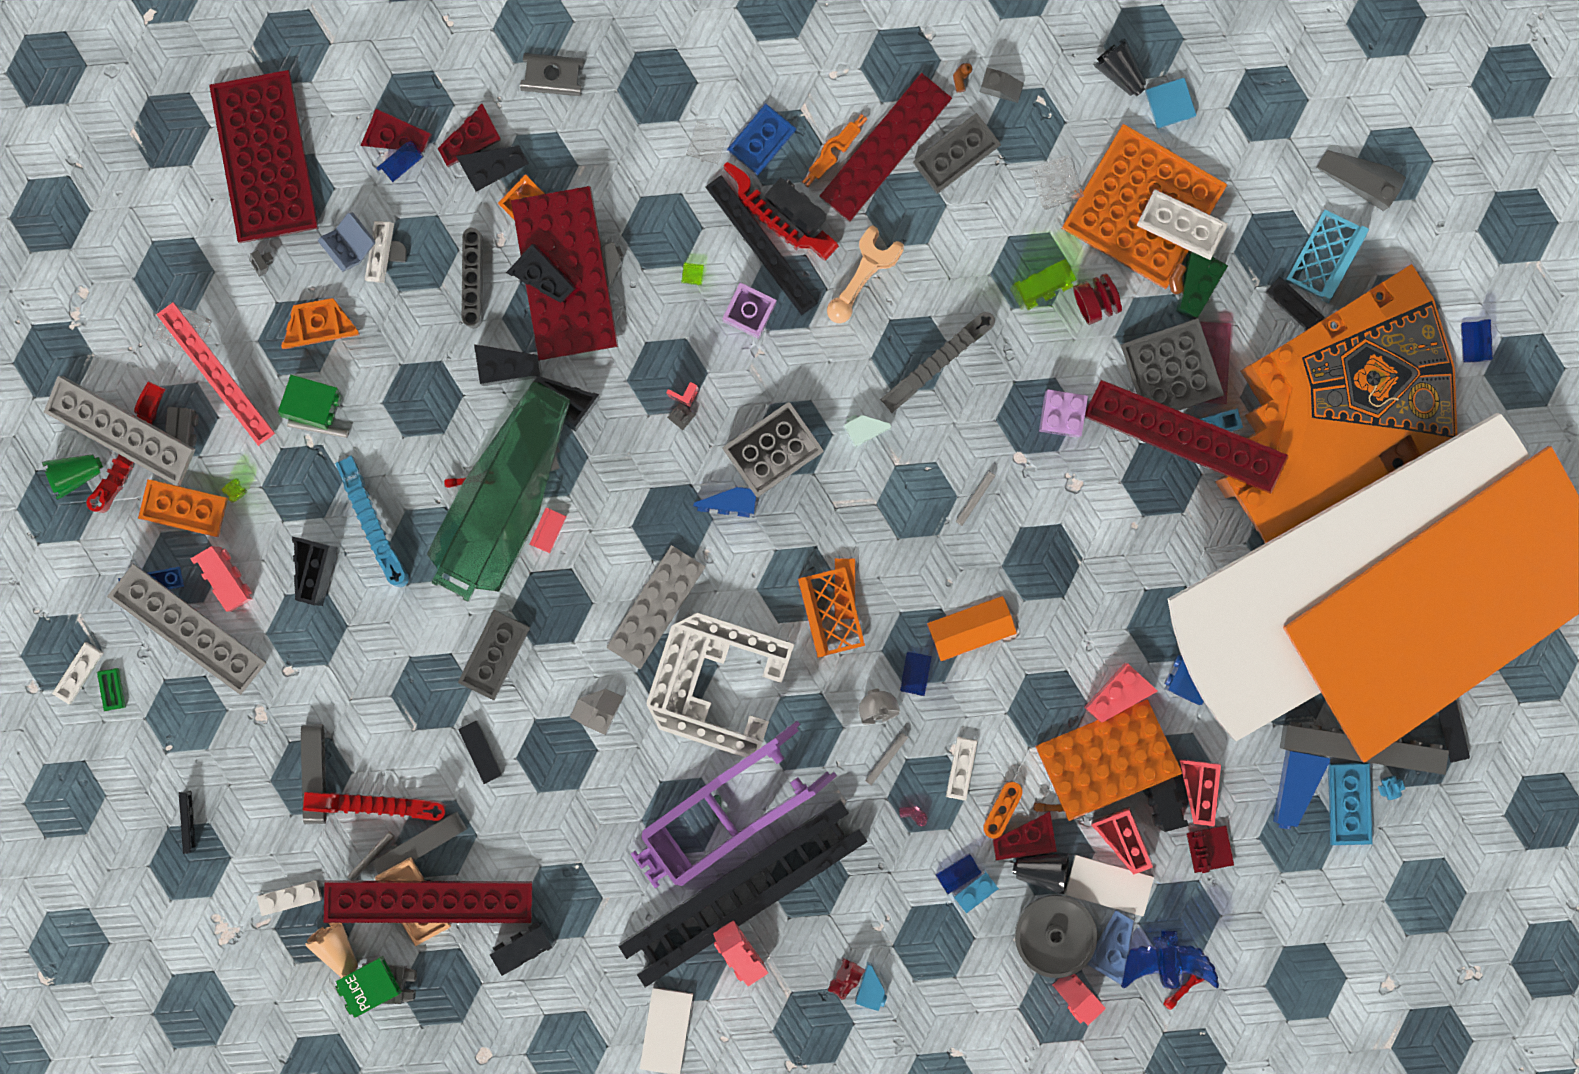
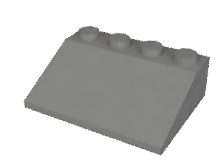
M787 402L722 447L757 498L824 452L790 402Z

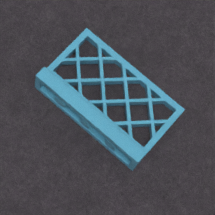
M1324 210L1286 281L1322 298V301L1329 304L1366 238L1369 229L1364 226L1360 227L1334 213ZM1325 217L1333 219L1336 227L1325 230L1323 225ZM1349 227L1355 230L1351 237L1343 239L1340 229ZM1337 230L1340 240L1329 243L1326 233ZM1323 234L1326 244L1315 247L1314 237ZM1342 243L1343 253L1333 256L1330 246ZM1328 247L1330 258L1320 261L1317 250ZM1314 252L1317 262L1306 265L1303 258L1304 255ZM1332 261L1334 270L1324 274L1321 264ZM1318 265L1321 275L1310 278L1307 268ZM1303 269L1307 277L1303 281L1292 278L1296 271ZM1322 278L1325 285L1322 292L1314 289L1311 281Z

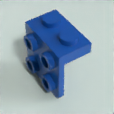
M1181 654L1177 655L1173 663L1175 667L1172 673L1168 674L1164 683L1166 685L1164 689L1192 703L1202 705L1204 701L1190 677Z

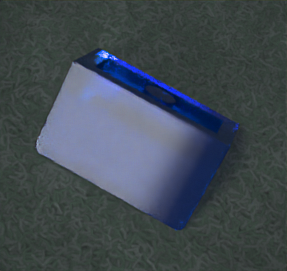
M409 141L376 169L378 171L383 170L389 179L395 182L419 162L424 155L412 141Z
M1491 319L1461 323L1463 362H1488L1493 360Z
M913 652L906 653L900 686L901 692L925 696L932 656Z
M969 853L935 875L948 895L982 872Z

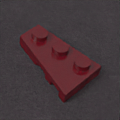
M482 103L438 147L447 167L459 162L456 155L479 152L501 141Z
M375 109L360 146L425 153L432 134L379 109Z
M1050 811L992 840L996 861L1057 852Z

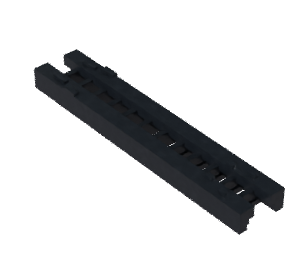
M841 799L621 942L618 947L626 959L643 950L651 962V965L637 973L643 986L646 988L716 941L714 932L733 920L739 927L867 843V839L859 828L848 836L843 837L844 833L836 822L848 815L849 812ZM830 826L840 841L827 849L818 834ZM814 838L822 853L810 860L801 845ZM797 849L805 864L793 871L784 856ZM780 860L788 875L776 882L767 867ZM762 871L771 886L759 893L750 878ZM745 882L754 897L742 904L733 889ZM728 893L737 908L725 915L717 900ZM711 905L719 918L712 925L708 924L701 913V910ZM694 916L703 930L695 936L691 935L684 924V921ZM675 927L685 940L677 948L667 935ZM657 939L661 940L668 951V954L658 959L649 945Z

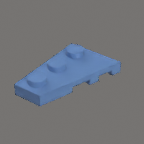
M1116 910L1097 942L1095 952L1087 965L1122 985L1134 920Z

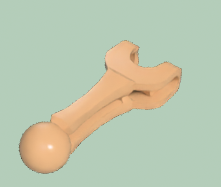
M872 225L866 230L859 241V248L863 257L854 277L840 294V297L831 300L827 306V315L833 322L844 323L850 319L853 312V303L865 283L879 269L895 266L904 251L903 243L896 241L887 250H879L875 247L879 236L878 228Z

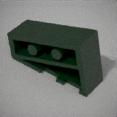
M1189 250L1186 264L1187 269L1184 272L1183 290L1179 295L1176 311L1191 320L1197 319L1228 265L1213 256L1209 260Z

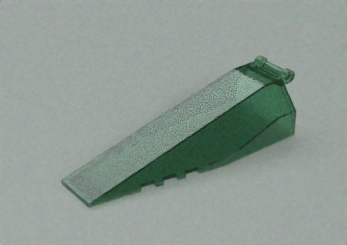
M535 381L532 382L464 480L430 546L427 556L438 569L432 584L435 586L440 585L456 593L467 602L470 601L475 589L499 592L505 587L538 518L570 399ZM444 573L469 585L468 589L466 590L444 579Z

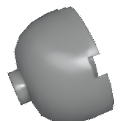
M879 689L868 691V695L859 704V714L864 725L876 724L875 720L881 719L882 722H885L900 714L896 698L891 693L880 691Z

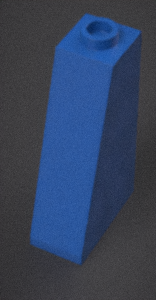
M1290 750L1285 751L1273 822L1279 824V828L1291 830V826L1298 827L1330 763V758Z

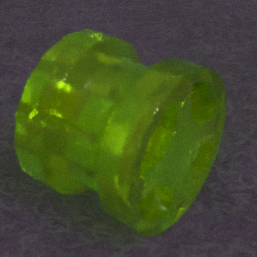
M238 478L233 479L221 489L224 494L229 496L228 500L231 503L236 502L248 492L244 487H241Z

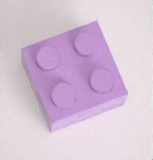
M739 283L722 320L724 323L759 339L777 304V300L745 284Z
M1046 390L1039 432L1081 437L1088 396Z

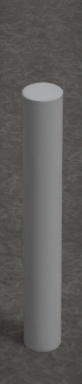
M289 419L287 427L344 438H348L349 430L330 426L328 430H324Z
M988 472L956 520V523L963 526L995 478L993 473Z
M904 733L900 734L865 780L871 786L908 739Z
M390 831L347 876L349 880H355L395 837Z

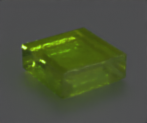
M684 263L681 283L701 286L704 265Z

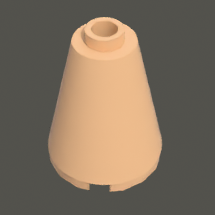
M329 923L331 927L325 929L321 927L307 939L308 943H305V945L342 978L358 968V963L343 924Z

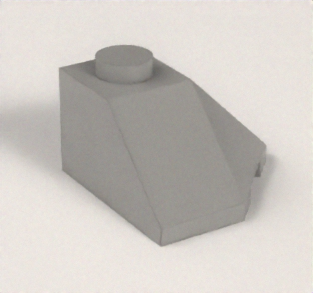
M603 689L579 698L570 718L606 735L623 700V696Z

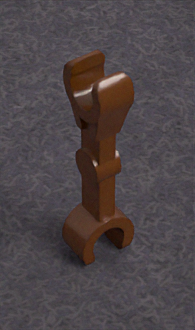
M1034 803L1033 809L1036 812H1064L1061 804Z

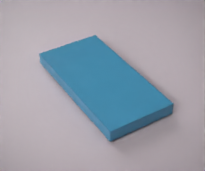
M1329 763L1330 845L1373 844L1370 763Z

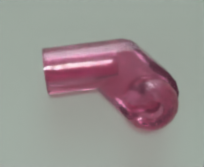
M919 807L899 808L900 818L911 817L920 827L927 824V815Z

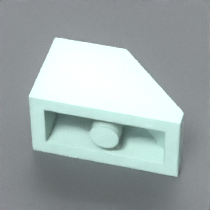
M856 414L846 419L847 423L844 424V428L855 447L891 429L890 423L864 415L857 417Z

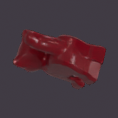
M843 958L842 966L838 970L836 978L830 981L828 992H832L841 1000H845L850 991L859 984L866 970L856 963Z

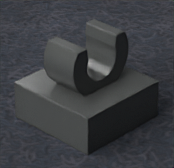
M258 250L250 253L249 261L258 276L266 274L267 266L273 263V257L270 252L262 256Z
M680 402L667 418L683 431L696 415Z

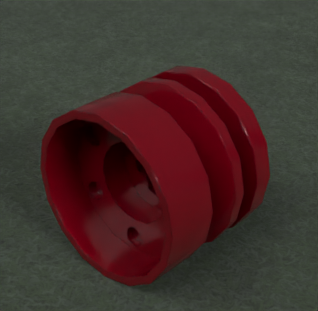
M1107 273L1100 275V280L1098 277L1093 278L1094 288L1087 281L1073 287L1077 305L1088 325L1102 320V310L1108 317H1111L1113 312L1115 314L1122 312L1119 292Z

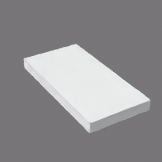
M1154 189L1137 226L1211 260L1228 223Z
M1075 855L1065 895L1144 916L1154 877L1143 873L1133 875L1128 869Z
M653 987L640 1069L667 1074H680L693 993Z

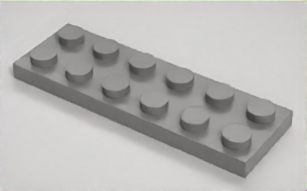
M671 545L606 648L641 669L702 574L705 566Z

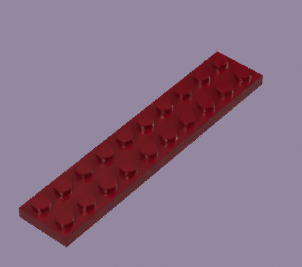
M1103 380L1100 381L1085 411V418L1270 494L1289 458L1285 453Z
M325 880L324 923H531L532 881Z

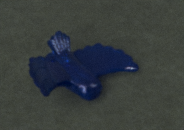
M1161 931L1160 937L1153 938V941L1157 944L1156 946H1140L1139 948L1130 949L1121 987L1127 988L1135 980L1149 974H1159L1162 986L1167 989L1181 988L1184 974L1196 975L1209 982L1216 989L1219 988L1215 966L1201 948H1195L1191 945L1179 946L1177 931Z

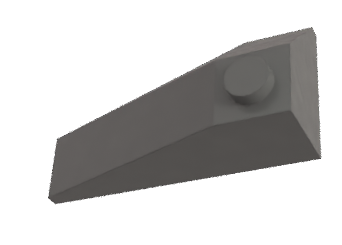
M1330 150L1326 151L1316 167L1382 211L1391 206L1406 179L1405 176L1389 166Z

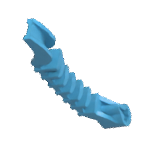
M351 455L340 462H336L335 464L342 478L344 489L348 493V499L351 500L352 508L357 514L356 517L362 525L361 528L366 534V539L371 545L370 548L374 551L375 558L381 566L387 581L395 587H404L409 581V576L396 552L390 547L391 542L387 540L385 536L386 531L382 529V523L376 516L377 512L372 508L373 502L368 498L370 494L364 488L366 486L365 481L353 456ZM396 573L401 575L399 581L394 580Z

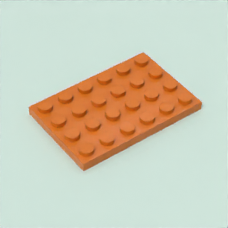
M1148 699L1134 704L1104 722L1096 720L1036 746V750L1068 821L1182 774Z

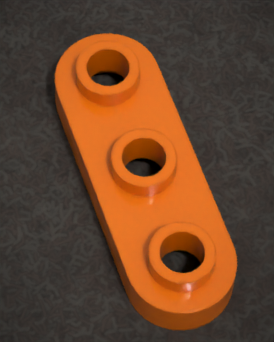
M1010 781L1003 785L983 824V831L989 838L995 839L1003 834L1023 794L1022 788L1018 783ZM1010 788L1015 789L1014 795L1008 794ZM1005 806L1006 811L1004 813H1000L999 807ZM991 824L997 826L995 831H990L989 827Z

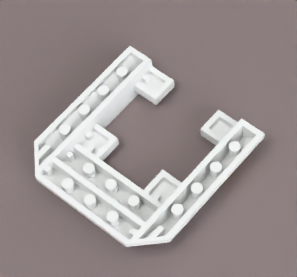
M696 613L671 626L646 704L660 730L746 758L761 748L769 721L750 715L744 734L706 722L711 702L692 696L704 659L707 658L724 664L729 647L732 645L769 657L762 677L782 683L794 644Z

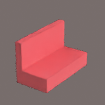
M690 382L683 396L669 389L666 393L668 397L690 407L699 388L696 384Z
M545 508L529 545L551 553L567 516Z

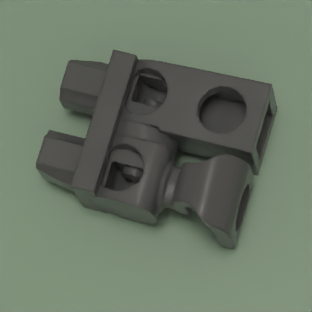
M388 964L402 992L382 1004H403L414 1001L416 990L406 989V981L415 982L417 970L407 968V966Z

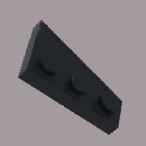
M519 145L456 155L475 192L529 164Z
M532 244L506 272L510 276H515L522 280L523 283L537 288L540 292L560 303L564 302L576 289L574 284L535 244Z

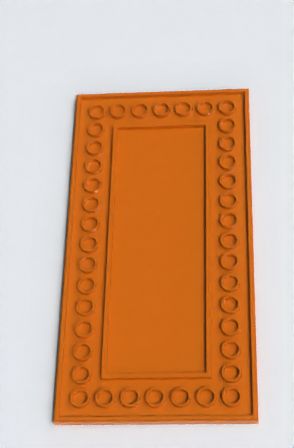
M1547 446L1283 627L1362 762H1367L1579 614V495L1552 446Z

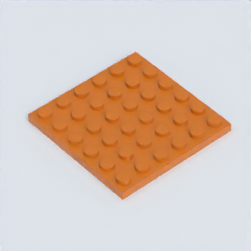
M1122 124L1061 229L1160 287L1167 289L1169 279L1177 264L1183 262L1189 250L1137 226L1154 189L1210 215L1228 184L1127 125Z

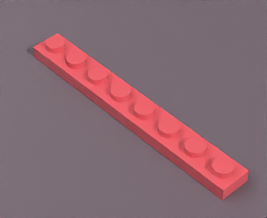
M173 302L157 313L158 318L256 444L259 446L275 434L273 429L176 304Z

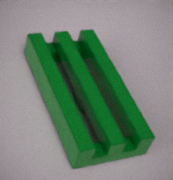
M119 668L98 671L97 676L104 712L126 708ZM112 673H113V675H114V681H115V686H116V692H117V698H118V703H119V705H117V701H116L115 690H114L113 679H112ZM104 674L107 675L112 706H109Z

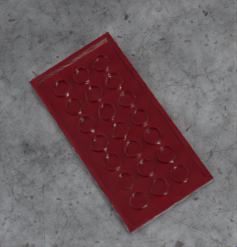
M285 70L210 84L209 88L238 243L319 229L290 71Z
M591 186L511 200L520 256L532 244H535L576 287L567 299L560 303L540 292L537 288L526 284L539 360L619 347L609 288L607 287Z

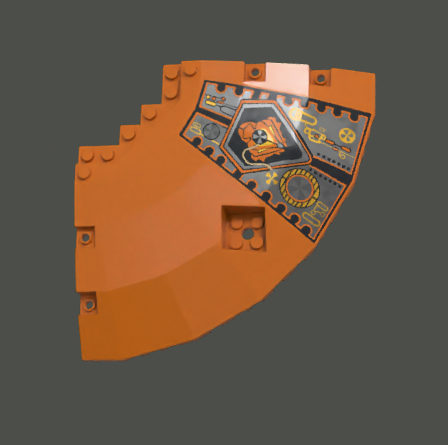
M1412 264L1268 355L1240 370L1261 403L1259 407L1244 415L1255 432L1247 437V439L1285 453L1289 458L1271 494L1226 475L1216 480L1215 483L1225 498L1234 496L1237 498L1255 529L1259 532L1263 541L1267 543L1395 471L1396 469L1392 465L1395 458H1399L1402 464L1405 465L1457 436L1455 367L1434 298ZM1377 293H1380L1382 295L1381 300H1378L1376 298ZM1331 322L1336 323V329L1330 327Z

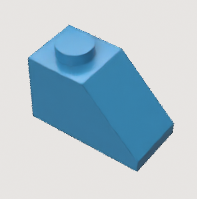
M867 962L865 966L866 971L862 976L855 998V1004L879 1011L880 1006L884 1007L887 995L884 994V987L872 964Z

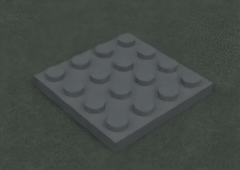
M1199 318L1121 344L1138 395L1178 411L1224 396Z

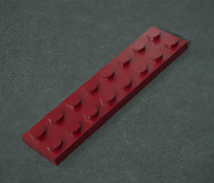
M921 73L819 195V198L847 221L851 222L951 102L952 97Z

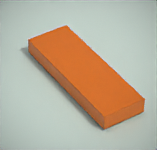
M835 558V569L846 568L855 603V559ZM842 572L835 574V585L841 587L844 582ZM844 584L842 588L845 591H847L846 584ZM835 587V595L837 594V592H838V590H839V589H837L836 587ZM840 591L835 602L845 607L849 601V596ZM835 604V618L838 619L844 609ZM851 604L847 607L850 611H852ZM845 611L841 619H854V616Z

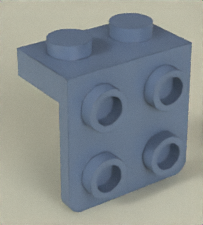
M353 212L347 213L334 231L321 236L318 240L342 272L359 265L375 245V239Z

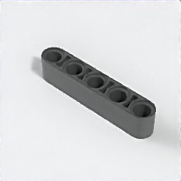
M471 227L467 228L462 236L461 318L467 327L475 329L482 323L483 236L476 228ZM477 234L478 238L475 242H468L469 235ZM477 254V260L474 263H469V255ZM473 273L477 274V280L474 283H469L467 280L468 276ZM470 294L477 295V300L474 303H468L467 301ZM470 314H476L477 316L474 323L467 322V317Z
M323 724L301 726L302 809L304 792L326 793L325 730ZM303 811L304 824L326 823L327 813Z
M455 812L371 863L379 875L410 857L413 861L467 830V827L458 812Z

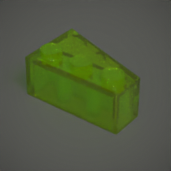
M1065 258L1037 274L1030 275L1029 278L1021 282L1014 283L1010 290L1020 309L1026 308L1029 311L1038 306V301L1042 299L1048 301L1054 298L1057 291L1062 289L1065 292L1073 288V283L1077 279Z

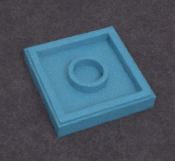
M1185 78L1145 90L1157 129L1196 117Z

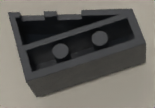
M1174 777L1149 787V794L1146 795L1150 807L1153 806L1155 813L1152 814L1153 823L1164 832L1189 826L1188 821L1184 820L1181 810L1183 805L1178 799Z

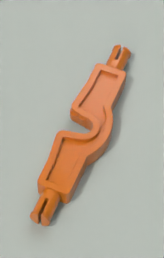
M863 114L854 123L850 122L838 136L830 138L824 144L821 156L809 168L808 176L802 181L806 187H809L815 179L819 180L837 162V158L831 152L832 148H837L842 152L847 151L853 140L860 134V127L868 120Z

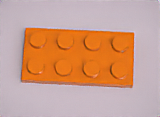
M147 479L138 519L219 537L228 498Z

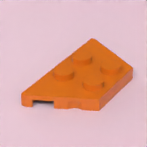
M330 298L293 305L290 314L291 319L287 324L286 336L281 346L282 349H289L358 336L360 332L336 300Z

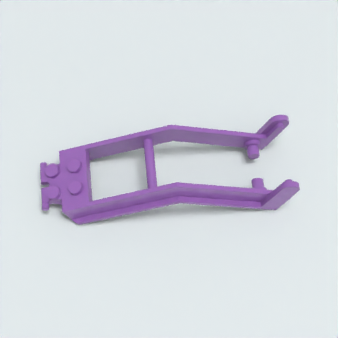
M798 720L784 729L766 745L713 779L643 830L642 840L647 845V848L639 854L633 851L631 856L641 869L647 865L650 867L644 874L655 889L660 886L657 881L666 875L670 877L675 885L683 886L754 833L816 795L837 776L835 772L829 774L827 771L809 786L806 783L803 784L799 777L790 782L795 790V795L763 814L739 832L711 794L714 790L766 755L769 758L772 757L776 764L784 760L785 758L780 752L781 748L779 746L799 731L797 727L801 724ZM705 798L732 837L692 865L665 826Z

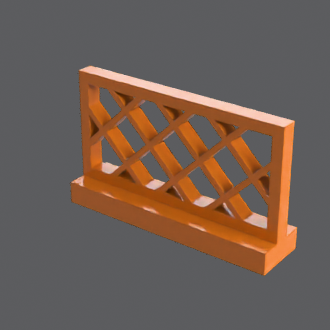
M843 567L799 578L798 581L818 658L865 646L846 568ZM842 572L844 582L841 587L830 582L834 574ZM831 575L828 580L823 578L824 576ZM820 578L826 581L821 592L813 588L812 579ZM828 583L839 589L833 600L822 594ZM844 584H846L847 591L842 589ZM840 591L849 596V601L845 607L835 602ZM814 592L819 594L817 599L815 598ZM821 596L831 601L826 612L817 606ZM833 603L844 609L838 619L827 614ZM849 604H851L852 611L847 609ZM819 611L824 614L822 619L820 618ZM845 611L854 616V621L850 627L840 621ZM825 616L837 621L831 632L822 626ZM838 623L848 628L843 639L833 634ZM854 624H856L857 631L852 628ZM850 630L858 634L860 643L851 645L845 641ZM824 631L829 633L827 638H825ZM831 635L841 641L837 649H828L827 641ZM843 642H844L845 644L849 645V646L841 647L842 644H843Z

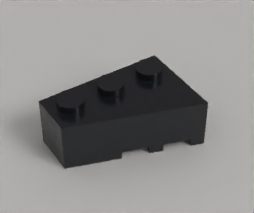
M780 177L765 194V199L807 237H811L826 221L825 212L820 207L814 205L803 192H798L795 189V185L788 179L784 180Z
M474 344L479 382L482 386L535 379L537 376L543 377L541 362L536 354Z
M537 376L527 389L526 398L531 401L536 400L538 406L542 405L546 412L576 432L599 401V394Z
M292 536V543H294L293 562H295V600L315 606H323L338 547Z
M537 921L528 926L529 931L523 934L519 931L511 936L510 942L504 944L502 941L492 947L494 951L490 953V957L501 976L555 946L557 942L545 921L541 924Z

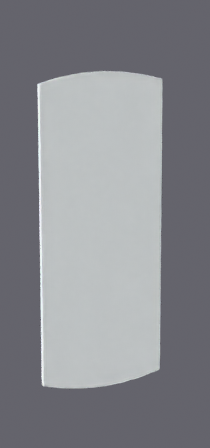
M1496 413L1168 598L1172 626L1190 677L1203 701L1232 739L1238 741L1321 693L1284 631V626L1531 458L1519 437L1502 414Z

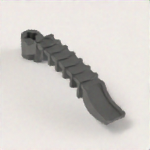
M989 312L980 313L963 327L957 335L955 334L943 347L936 350V353L928 357L923 364H920L915 371H912L908 377H905L880 400L891 413L896 411L917 393L920 387H924L928 380L933 379L936 373H940L942 368L949 365L963 350H967L970 344H974L991 330L995 324L994 316ZM983 316L984 318H991V320L989 321L990 326L984 325L981 326L978 330H976V328L979 327L982 323L981 318Z

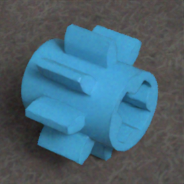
M1396 776L1383 778L1381 780L1382 785L1378 786L1380 795L1386 796L1387 800L1401 797V791L1405 790L1403 780H1397Z

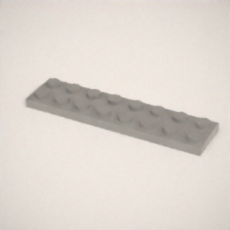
M64 376L57 377L44 413L176 486L182 484L196 450Z
M134 563L107 596L240 695L266 664V661Z

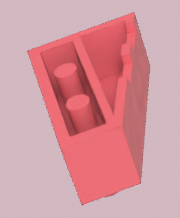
M211 546L192 557L191 561L193 564L198 562L204 572L201 574L204 580L208 579L213 588V593L226 612H232L252 600L250 596L252 592L246 583L243 584L239 578L241 573L236 566L233 567L229 561L231 556L225 548L222 549V547Z

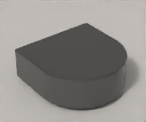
M399 241L391 242L388 262L406 263V247Z

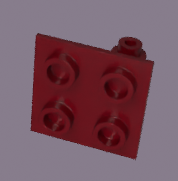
M1226 825L1186 833L1194 873H1208L1210 870L1234 866Z

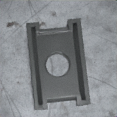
M524 53L523 62H527L525 80H521L520 83L521 91L581 96L582 87L577 85L579 67L584 68V58ZM549 65H555L559 68L560 74L555 80H548L544 76V70Z

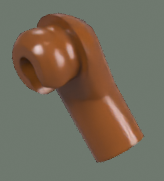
M970 63L961 64L953 74L956 93L966 91L964 80L973 70Z
M1177 264L1169 279L1170 290L1174 294H1180L1183 290L1182 276L1187 268L1182 264Z

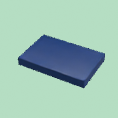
M765 103L728 147L727 151L759 176L797 129Z

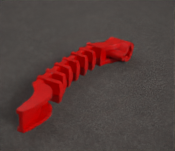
M726 162L723 165L724 170L737 182L738 197L742 200L744 206H747L753 215H757L759 220L764 222L770 230H774L778 237H782L787 244L790 243L794 246L793 248L796 251L799 248L811 249L822 260L826 261L839 247L837 242L823 230L815 238L807 237L805 234L799 238L797 236L799 232L795 228L788 234L786 230L790 225L787 222L779 227L777 223L781 218L778 215L771 220L769 216L773 211L770 208H767L764 212L760 210L766 204L763 199L759 200L756 204L752 203L761 194L758 189L753 191L748 197L746 196L751 188L748 175L733 164Z
M148 381L134 408V413L137 414V417L152 425L156 419L157 409L166 389ZM120 454L117 459L112 460L114 465L112 469H107L109 473L107 479L102 478L97 488L87 498L86 504L91 511L105 513L110 509L114 498L123 489V484L128 479V474L133 469L134 462ZM97 500L102 503L101 506L96 504Z
M304 792L303 811L325 813L344 811L346 814L350 811L355 812V814L365 812L367 814L378 813V815L389 814V816L400 815V817L407 815L412 818L432 821L442 819L446 812V807L441 801L417 798L406 799V797L395 798L394 796L379 797L360 794L349 795V793ZM438 806V809L442 810V812L435 816L434 812L428 810Z

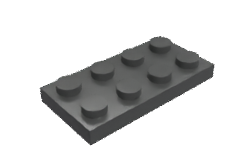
M975 113L915 159L913 164L934 192L939 194L999 148L1001 143L980 116Z
M493 610L458 683L495 700L531 627Z

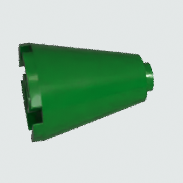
M94 454L42 462L43 467H48L45 474L53 493L58 492L56 495L57 500L101 473L100 469L103 468L100 458H95Z

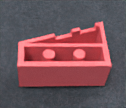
M1124 663L1084 708L1098 721L1104 722L1158 692V690L1128 663Z
M1180 759L1193 823L1214 826L1221 764Z
M1130 807L1091 821L1092 827L1114 850L1133 875L1153 867L1152 860Z
M734 920L713 933L716 940L714 942L716 949L722 954L728 966L735 970L734 973L740 982L744 981L747 986H750L768 974L764 962Z
M1076 974L1059 978L1052 985L1069 1004L1067 1008L1080 1024L1084 1021L1089 1025L1106 1009Z

